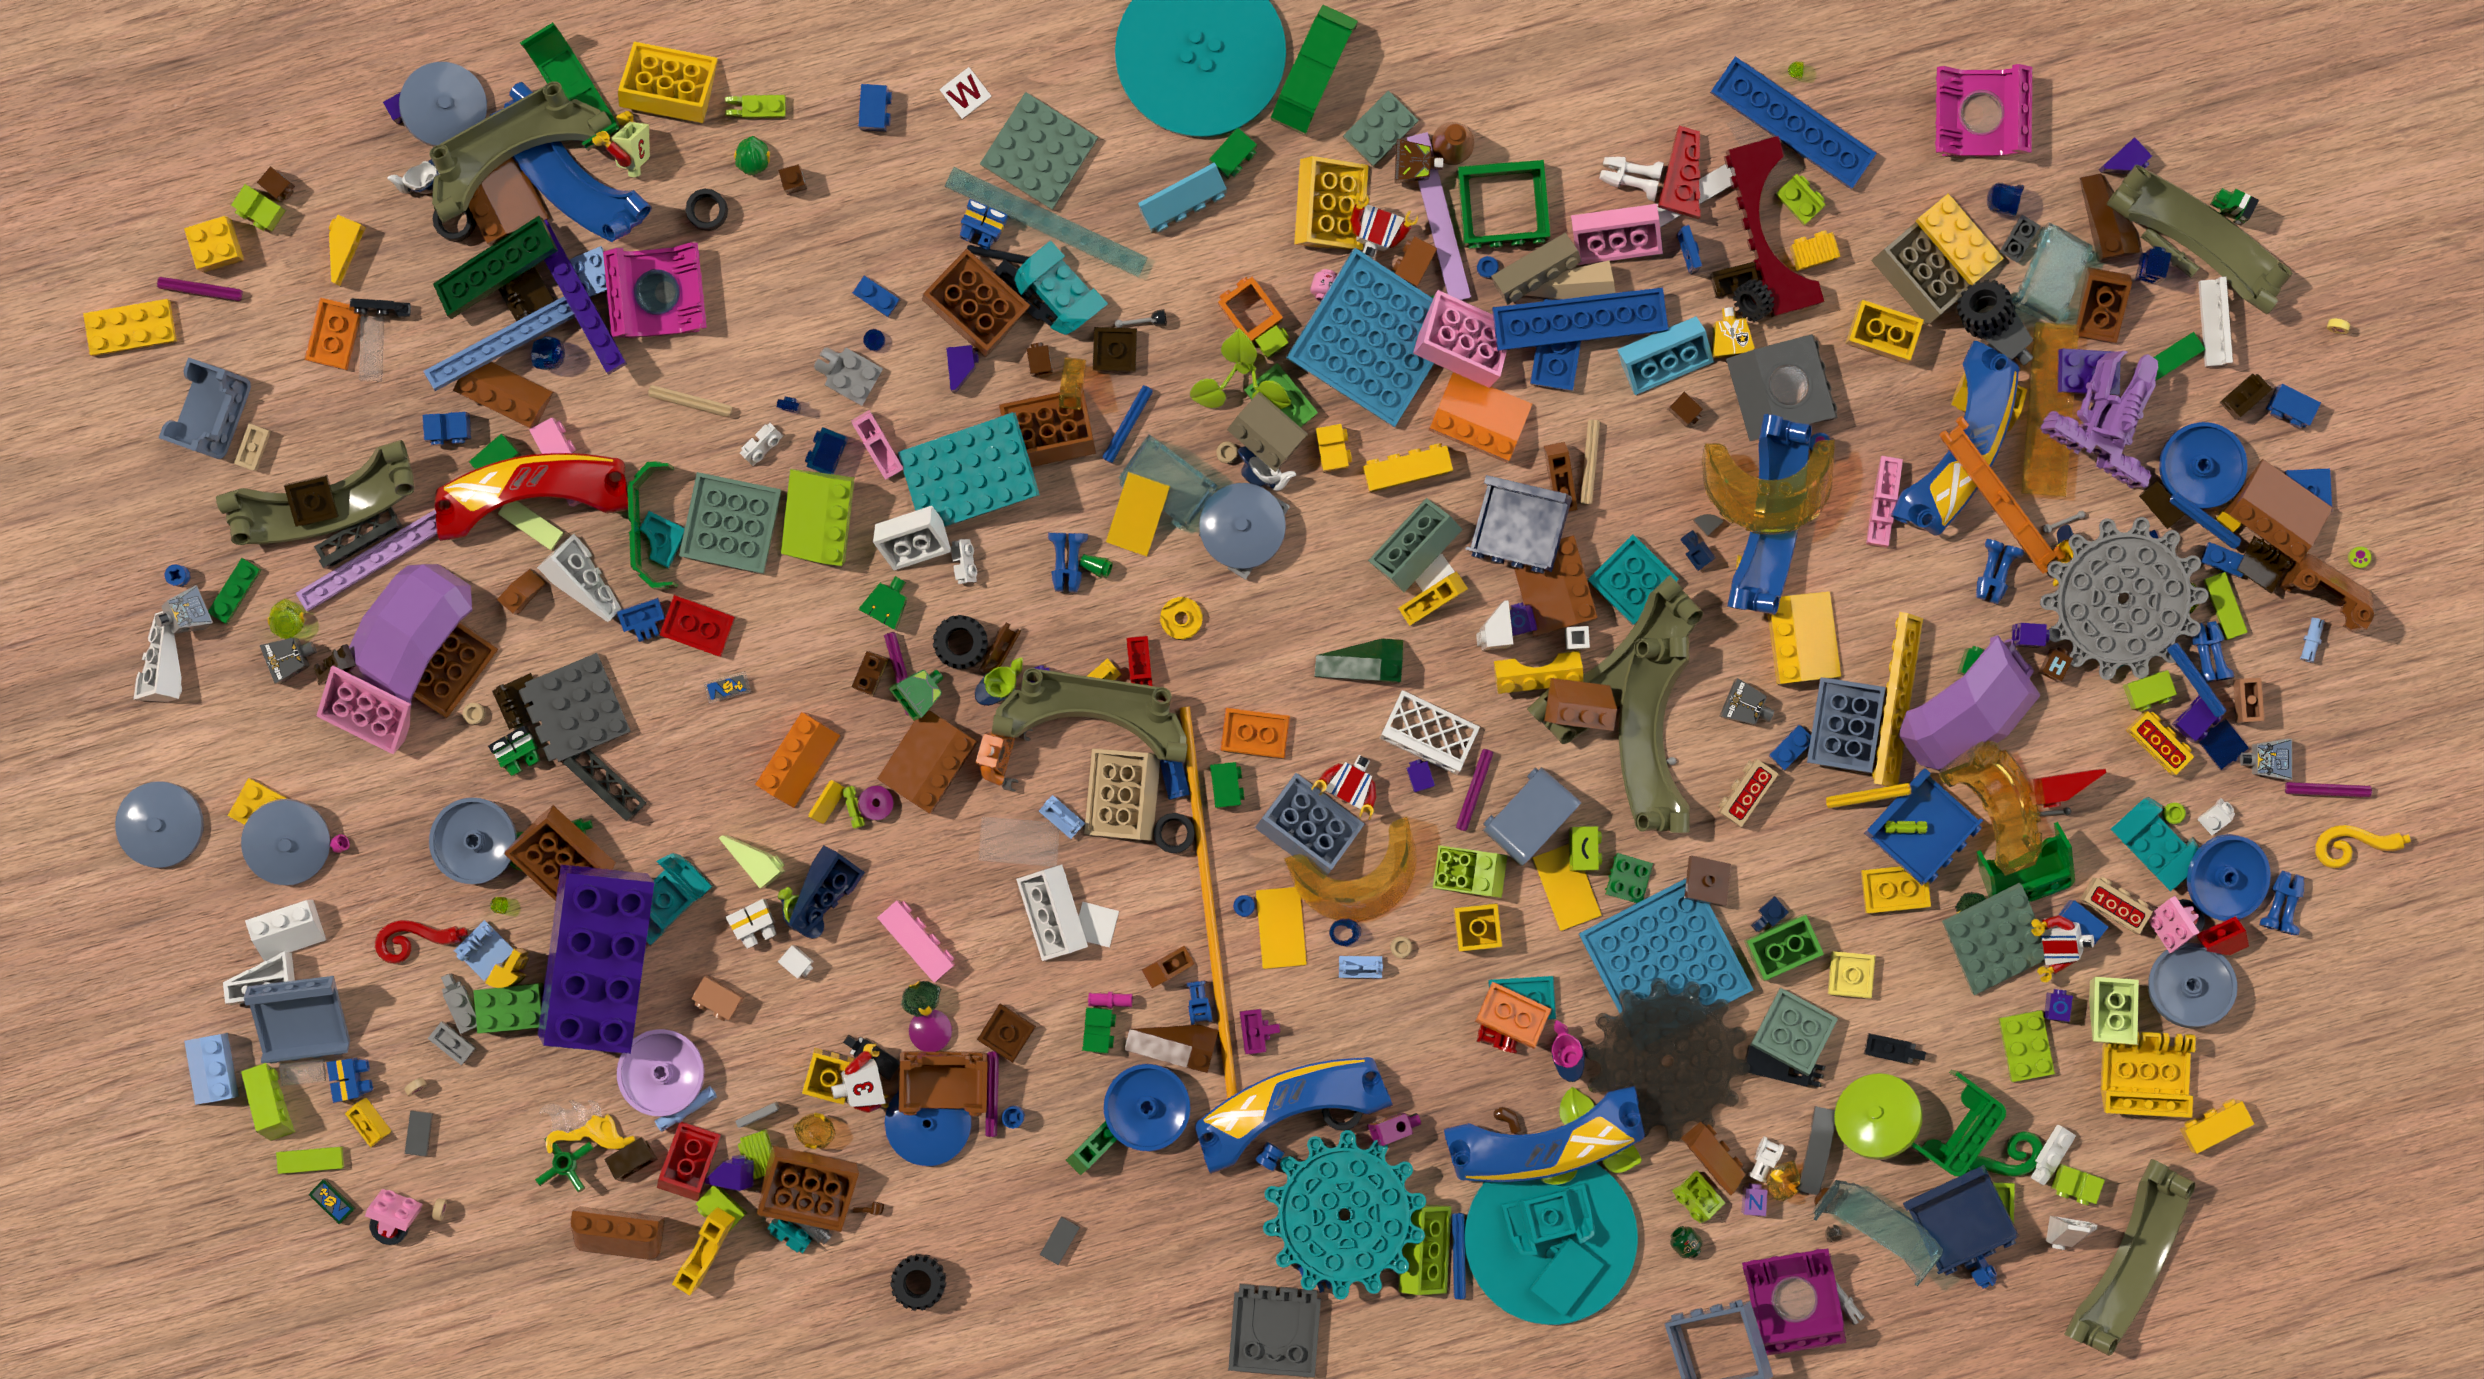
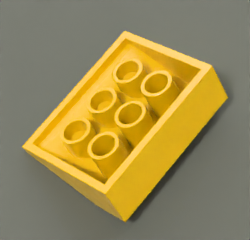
M634 41L618 88L619 107L703 123L709 105L718 58Z
M1316 156L1300 159L1294 244L1319 248L1347 250L1356 248L1363 250V244L1356 241L1357 236L1353 233L1350 219L1354 205L1357 204L1355 195L1360 193L1359 201H1364L1366 198L1368 165Z
M1830 591L1782 596L1777 613H1767L1777 685L1819 680L1821 677H1841Z

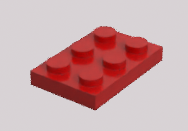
M674 595L659 635L721 657L736 617Z

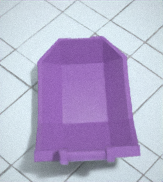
M439 564L407 565L395 575L363 616L349 646L356 666L350 672L357 676V678L411 704L412 696L428 662L457 624L472 612L471 585Z
M1999 635L1990 638L1989 646L1963 677L1922 706L1906 712L1898 733L1899 738L1919 765L1946 772L1966 766L2007 737L2040 697V693L2030 680L2034 669L2022 658L2012 639H2007L2003 642Z

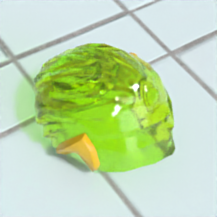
M281 600L271 608L267 619L270 631L281 639L293 638L303 628L304 612H302L299 605L291 600Z

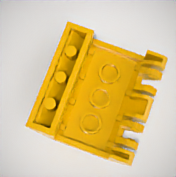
M2138 1032L2137 1045L2103 1043L2100 1090L2104 1113L2192 1118L2193 1096L2189 1095L2191 1052H2195V1035L2184 1034L2183 1037L2182 1034H2176L2173 1046H2169L2170 1037L2168 1033H2163L2161 1037V1033L2141 1032L2140 1036Z

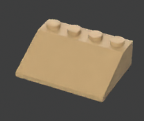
M1092 749L1085 835L1153 841L1160 759L1155 754Z

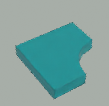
M648 511L639 530L650 541L651 553L649 559L670 568L682 544L685 528Z

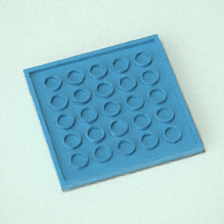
M1354 248L1286 358L1392 427H1395L1434 364L1413 354L1417 337L1433 298Z
M1686 878L1578 933L1637 1049L1754 990L1711 906L1707 903L1684 899Z

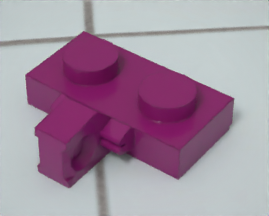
M1261 1009L1239 1011L1245 1054L1267 1052L1265 1040L1270 1039V1034L1281 1032L1280 1023L1269 1025L1268 1020H1263Z

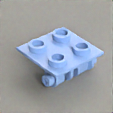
M602 246L569 259L590 297L607 290Z
M484 920L454 951L457 953L456 956L459 960L465 961L485 981L495 964L503 963L511 955L513 948Z

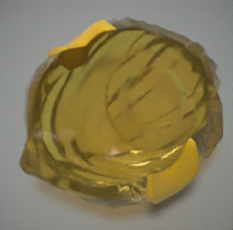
M806 1114L793 1125L798 1140L807 1148L822 1149L835 1139L836 1133L833 1123L829 1117L823 1114Z
M1790 1161L1776 1165L1769 1173L1767 1179V1186L1773 1198L1784 1202L1798 1193V1190L1795 1188L1800 1185V1174L1796 1167V1162Z

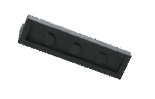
M391 506L367 520L347 527L314 547L321 558L319 562L322 567L329 569L403 526ZM388 511L392 519L384 524H378L381 514ZM365 523L374 525L373 530L364 535L360 534L362 525ZM344 535H355L354 541L345 546L341 545ZM329 544L335 545L336 550L325 556L321 548Z
M591 750L585 751L590 756V766H582L576 761L581 754L568 757L563 762L626 822H630L647 803ZM585 768H591V774ZM594 768H603L606 771V780L598 781L594 777ZM609 774H610L615 780H610ZM610 782H618L622 786V795H613L610 792ZM625 789H626L630 794L625 795ZM616 797H622V802ZM625 797H634L640 803L633 811H630L626 807Z

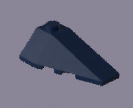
M823 845L811 864L788 925L802 935L807 934L823 919L824 913L830 908L834 909L838 905V901L845 894L849 895L855 889L865 872L838 852Z

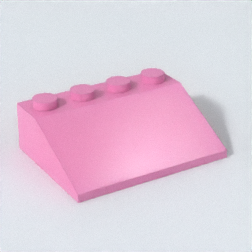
M1437 290L1417 337L1413 354L1490 388L1501 376L1507 350L1497 351L1493 315Z
M332 666L316 716L394 754L405 742L410 727L411 704Z

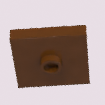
M1689 856L1684 899L1722 907L1727 906L1731 864Z
M1000 1003L977 1040L1013 1063L1036 1028V1025Z

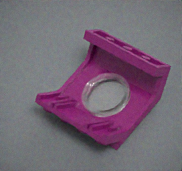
M1828 1248L1742 1262L1751 1305L1767 1356L1847 1343L1837 1284Z

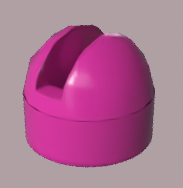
M339 834L330 841V847L332 846L334 852L341 853L349 849L350 843L345 835Z

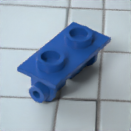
M1160 759L1168 799L1190 795L1183 764Z
M1983 1254L1975 1257L1977 1262L1966 1266L1967 1269L1974 1266L1977 1268L1971 1272L1975 1282L1982 1289L1990 1284L1994 1286L1997 1280V1273L1994 1267L1988 1265Z

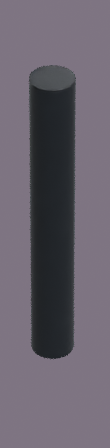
M973 245L967 246V249L974 255L1000 260L1005 259L1006 261L1024 264L1030 257L994 249L986 250Z

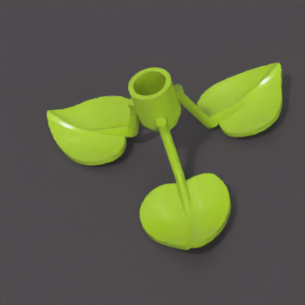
M1240 328L1228 337L1221 347L1222 355L1228 361L1236 362L1223 384L1218 386L1214 379H1202L1190 391V397L1193 401L1207 408H1218L1226 400V394L1222 390L1238 370L1242 374L1252 372L1253 387L1256 390L1252 394V399L1260 392L1279 409L1289 406L1292 402L1285 389L1277 382L1263 381L1259 386L1257 385L1256 367L1253 366L1257 358V351L1251 340Z
M1571 1087L1561 1100L1559 1116L1562 1123L1566 1125L1583 1116L1595 1106L1590 1098L1579 1092L1576 1088ZM1631 1145L1602 1161L1609 1171L1622 1173L1640 1164L1642 1160L1638 1150L1634 1145ZM1578 1170L1542 1178L1541 1180L1551 1185L1564 1184L1572 1180Z

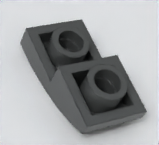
M2021 214L1999 252L2018 263L2040 228V225Z

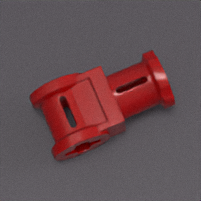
M1480 1024L1476 1042H1487L1493 1044V1047L1499 1050L1517 1054V1041L1513 1039L1510 1041L1509 1037Z

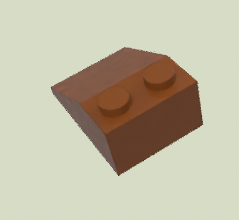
M2087 268L2074 330L2075 336L2117 343L2132 286L2131 275Z

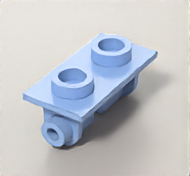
M1053 795L1039 810L1044 817L1070 839L1085 824Z
M1339 956V978H1382V956Z

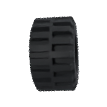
M1989 279L1984 280L1982 283L1977 281L1973 286L1969 285L1967 287L1968 290H1963L1961 293L1962 297H1959L1957 301L1959 304L1957 305L1958 314L1966 331L1971 333L1973 337L1979 336V339H1984L1985 337L1991 339L1994 335H2002L2001 332L2007 331L2009 329L2008 325H2012L2014 323L2013 318L2016 317V308L2009 290L2004 284H1999L1996 280L1990 282ZM1994 306L1988 312L1978 313L1984 307Z
M953 615L946 620L944 619L935 629L933 648L935 649L936 656L945 665L954 669L964 670L976 666L978 662L982 661L983 656L986 655L988 646L987 633L984 627L972 617ZM960 629L968 631L973 638L972 649L964 655L954 654L948 646L949 636L954 631Z
M910 1255L903 1259L892 1273V1280L890 1282L892 1295L897 1298L896 1301L903 1304L904 1308H911V1311H923L926 1308H931L940 1300L947 1283L946 1273L943 1272V1266L937 1263L938 1260L930 1258V1255ZM921 1270L928 1274L931 1279V1287L928 1292L918 1295L908 1289L906 1278L911 1271Z

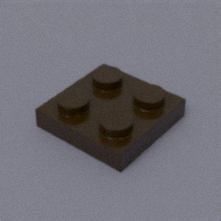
M1094 327L1093 371L1136 372L1137 328Z
M328 475L284 485L295 527L339 516Z

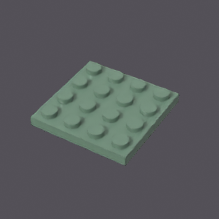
M1025 92L980 162V165L1053 211L1095 145L1098 137Z
M697 472L679 556L764 574L782 490Z
M2020 883L1942 921L1969 988L1974 995L2045 961L2041 936L2033 935L2031 929H2034L2031 922L2036 918Z

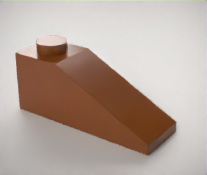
M1565 442L1545 445L1544 453L1551 490L1571 496L1572 500L1569 511L1578 510L1570 455Z

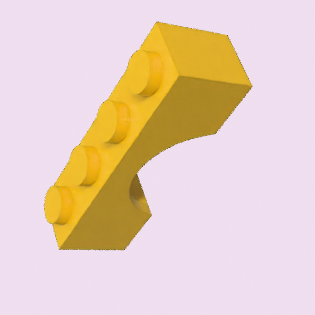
M1579 651L1558 653L1552 663L1542 667L1524 666L1516 659L1494 661V676L1498 694L1549 688L1551 678L1584 682L1583 665Z
M718 1207L707 1216L698 1233L700 1234L698 1242L677 1273L672 1283L673 1286L689 1296L700 1287L736 1218Z

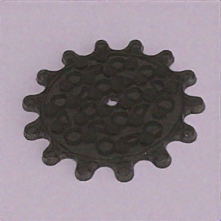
M1656 978L1652 981L1650 995L1646 998H1638L1630 989L1622 990L1619 994V1000L1623 1007L1622 1012L1617 1016L1600 1013L1595 1018L1596 1026L1604 1032V1040L1600 1044H1589L1584 1049L1585 1057L1588 1060L1598 1062L1601 1067L1600 1073L1588 1081L1589 1091L1592 1093H1608L1635 1086L1639 1102L1638 1108L1645 1133L1644 1138L1657 1125L1663 1126L1666 1129L1668 1138L1673 1142L1681 1140L1684 1125L1688 1122L1693 1121L1698 1124L1701 1121L1705 1126L1709 1124L1714 1128L1715 1120L1712 1116V1108L1717 1104H1724L1728 1107L1736 1106L1739 1102V1096L1730 1088V1081L1734 1076H1745L1750 1071V1064L1746 1060L1736 1058L1734 1055L1735 1046L1745 1041L1747 1037L1746 1030L1742 1027L1727 1028L1723 1024V1017L1729 1010L1728 1002L1724 999H1717L1710 1005L1702 1004L1699 1000L1700 985L1694 981L1688 982L1684 990L1679 994L1670 993L1666 981L1662 978ZM1666 1055L1672 1056V1065H1662V1058Z

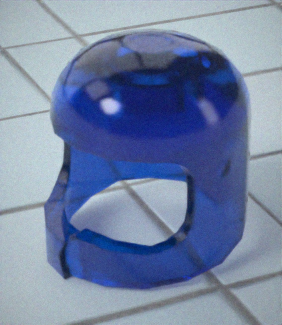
M2000 182L1995 183L1989 189L1987 195L1988 209L1996 214L2015 217L2024 185L2010 186Z

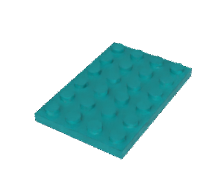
M1009 413L898 452L915 511L933 506L943 520L944 527L1040 496L1016 413Z

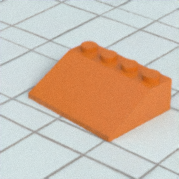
M1453 372L1428 431L1508 463L1532 403L1496 388H1488Z

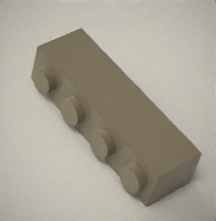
M1565 232L1493 274L1491 277L1495 288L1508 305L1518 301L1530 291L1537 290L1549 280L1557 278L1566 270L1576 267L1582 261L1578 249Z

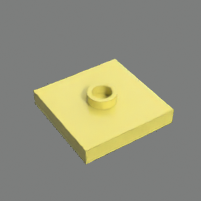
M1831 951L1828 994L1872 998L1875 955Z

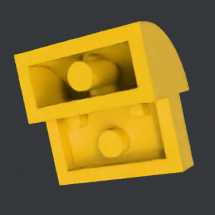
M523 948L513 949L506 963L495 964L485 984L495 988H503L521 982L526 974L519 970L520 968L524 969L527 965L529 951Z

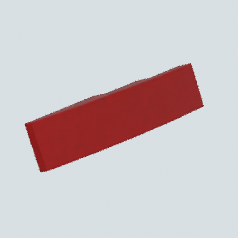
M1148 636L1126 638L1131 683L1153 686Z

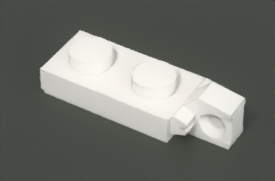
M2057 1125L2035 1160L2037 1165L2031 1178L2045 1185L2055 1172L2076 1135Z

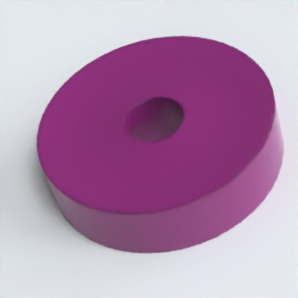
M868 787L858 798V809L868 820L878 821L884 819L892 811L893 798L884 787ZM874 799L878 800V807L872 805Z

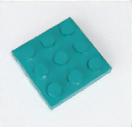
M1632 534L1587 581L1634 625L1643 612L1649 594L1669 575L1676 582L1679 579Z

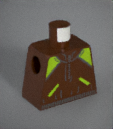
M1397 139L1395 184L1429 180L1430 170H1443V157H1431V146Z

